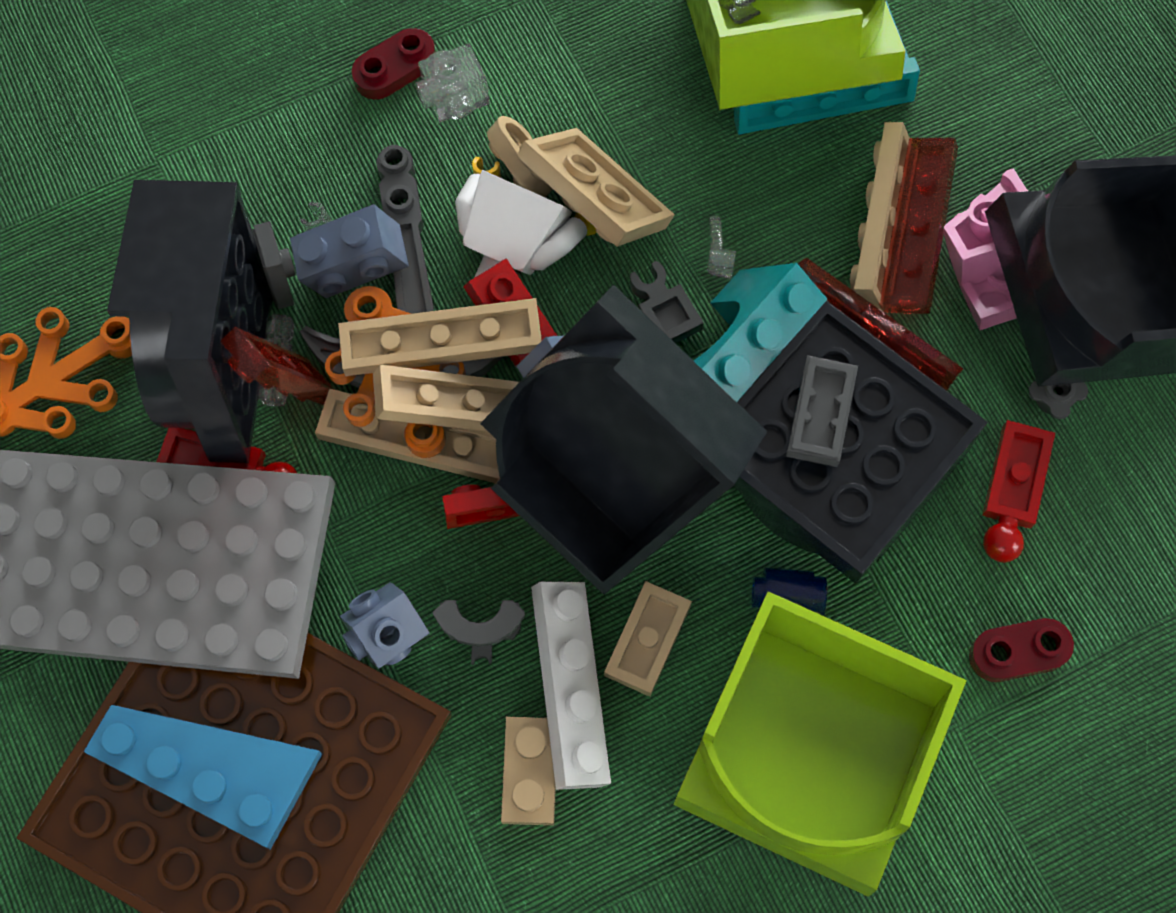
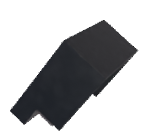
M1176 155L1075 160L1046 190L1002 193L985 211V215L1038 387L1176 373Z
M134 180L107 311L110 316L129 317L134 371L144 408L151 421L161 428L195 429L209 462L249 463L273 298L238 183Z
M614 284L480 423L496 438V460L500 479L491 489L604 595L734 486L767 433L752 416Z
M826 301L737 401L767 433L733 487L740 492L747 506L769 530L786 542L820 555L852 582L857 584L872 564L882 558L963 460L988 422ZM807 355L858 366L838 467L786 456Z

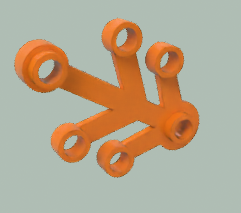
M374 286L356 289L348 296L344 305V314L348 322L411 314L394 308L389 295L384 290ZM364 304H376L375 310L371 313L360 312V308ZM340 347L338 352L332 353L326 359L325 370L332 382L338 385H345L353 381L356 375L345 376L344 373H333L335 365L342 362ZM463 362L412 368L442 372L446 366L455 365L459 368L457 374L466 375ZM373 373L365 374L358 392L350 395L343 405V411L347 420L356 427L370 424L375 417ZM357 404L368 406L367 412L358 417L351 415V410ZM408 423L405 427V441L409 450L415 456L431 458L443 450L446 443L443 426ZM427 426L433 429L432 435L427 439L421 440L415 437V433L420 427Z
M48 307L41 310L36 317V326L41 334L28 379L14 390L12 389L18 364H21L27 358L28 347L16 334L6 333L1 335L0 437L10 434L15 428L48 432L56 439L67 438L74 432L76 420L62 406H53L46 410L45 413L24 409V407L38 398L88 405L97 412L111 410L117 403L118 395L108 381L96 379L88 385L65 381L108 354L121 359L131 357L129 318L116 316L106 320L100 329L98 337L55 363L61 338L69 330V321L58 308ZM59 318V323L55 328L46 329V325L51 319ZM125 328V332L120 338H111V335L116 330ZM18 344L17 350L13 354L4 355L9 345ZM108 390V395L103 401H94V396L98 391ZM60 416H65V424L58 429H53V421Z

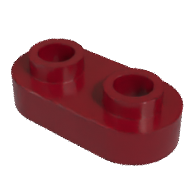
M408 28L360 55L352 66V77L357 91L368 99H383L426 74L432 69L436 61L433 39L427 32L421 29ZM418 46L415 50H406L407 47ZM374 67L380 68V71L377 73H368Z
M1042 618L984 631L972 643L969 650V661L975 673L984 680L1003 682L1057 670L1071 658L1074 650V641L1070 631L1064 624L1054 619ZM1047 635L1053 638L1056 644L1055 651H1048L1041 645V636ZM998 645L1004 648L1007 654L1006 661L996 660L991 654V647Z

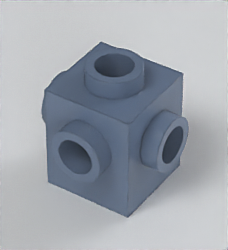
M391 582L377 591L368 590L358 595L350 602V609L340 616L349 630L342 635V638L358 661L366 657L378 669L384 665H393L403 660L411 652L412 645L430 634L404 591Z

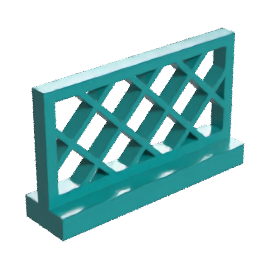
M885 1L886 4H887V7H888V9H889V12H890V14H891V17H892V19H893V22H894V24H895V21H894V18H893L892 13H891V11H890V8H889V6H888V3H887V1ZM905 52L902 80L734 107V123L739 135L912 102L915 99L920 69L915 57L909 58L907 52Z

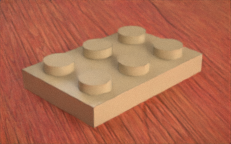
M578 128L526 140L516 155L529 167L530 173L536 179L547 183L562 197L564 204L569 209L580 213L596 228V232L602 239L613 243L616 247L666 229L675 215Z

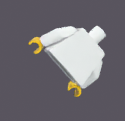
M475 157L473 159V174L469 176L455 200L459 232L464 237L463 245L484 255L475 277L506 258L514 269L531 275L535 270H544L568 254L586 235L597 233L596 228L580 213L575 212V216L570 218L572 211L565 206L502 179L500 163L498 161L495 162L492 169L484 171L482 157Z

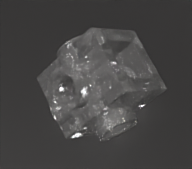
M470 43L449 51L435 52L427 59L418 62L422 80L416 82L415 86L419 98L425 109L433 108L439 123L449 119L464 118L472 113L473 110L490 104L487 79Z

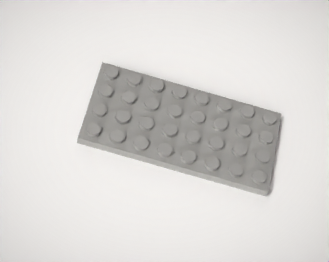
M0 450V649L299 679L335 481L331 476Z

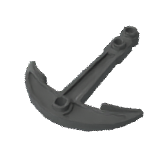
M390 145L380 152L376 165L379 177L382 180L379 184L382 210L400 224L409 264L408 267L394 272L397 309L411 314L434 311L420 236L424 227L418 186L414 178L415 166L413 157L406 148L399 145ZM392 160H402L396 165L388 164ZM408 199L402 205L393 204L396 200ZM308 326L300 330V334L309 350L324 367L326 359L332 353L340 350L339 338L322 334ZM504 356L463 361L466 375L483 377ZM342 362L335 365L333 373H344ZM449 365L442 372L457 374L459 368L455 365ZM365 374L356 375L349 384L359 388Z

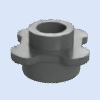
M1034 381L1029 387V395L1031 399L1036 401L1042 411L1056 419H1064L1069 416L1070 408L1076 401H1083L1087 397L1088 387L1084 382L1038 387L1037 382ZM1054 388H1061L1063 393L1061 395L1056 394Z

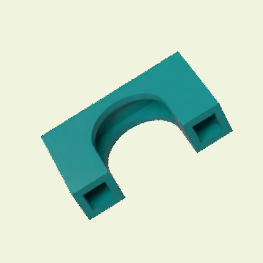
M797 263L739 270L710 302L730 325L729 329L713 346L693 361L737 402L826 302L827 298Z

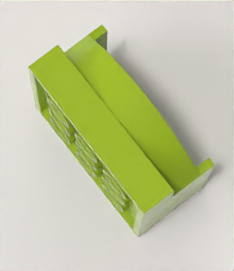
M686 0L720 110L902 80L906 51L885 0Z
M768 591L673 805L869 897L879 886L896 840L912 824L967 680Z

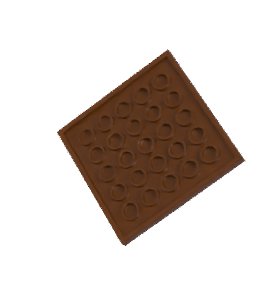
M307 633L299 679L128 662L18 834L17 839L141 913H339L451 718L452 713L310 633ZM115 705L320 751L322 756L270 850L85 753L84 750L109 707Z

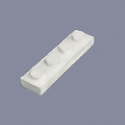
M539 582L532 586L531 589L556 790L603 787L611 784L585 582Z

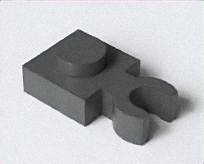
M658 261L653 262L651 265V272L656 279L653 283H643L636 272L630 274V288L637 297L647 300L639 304L638 308L675 344L703 330L704 322L681 284L669 290L665 286L666 271Z

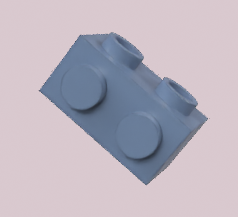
M375 204L290 238L298 281L325 298L409 266L400 224Z

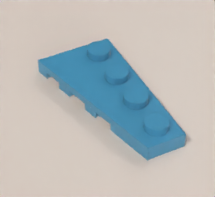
M115 705L109 707L84 750L85 753L270 850L322 756L320 751Z

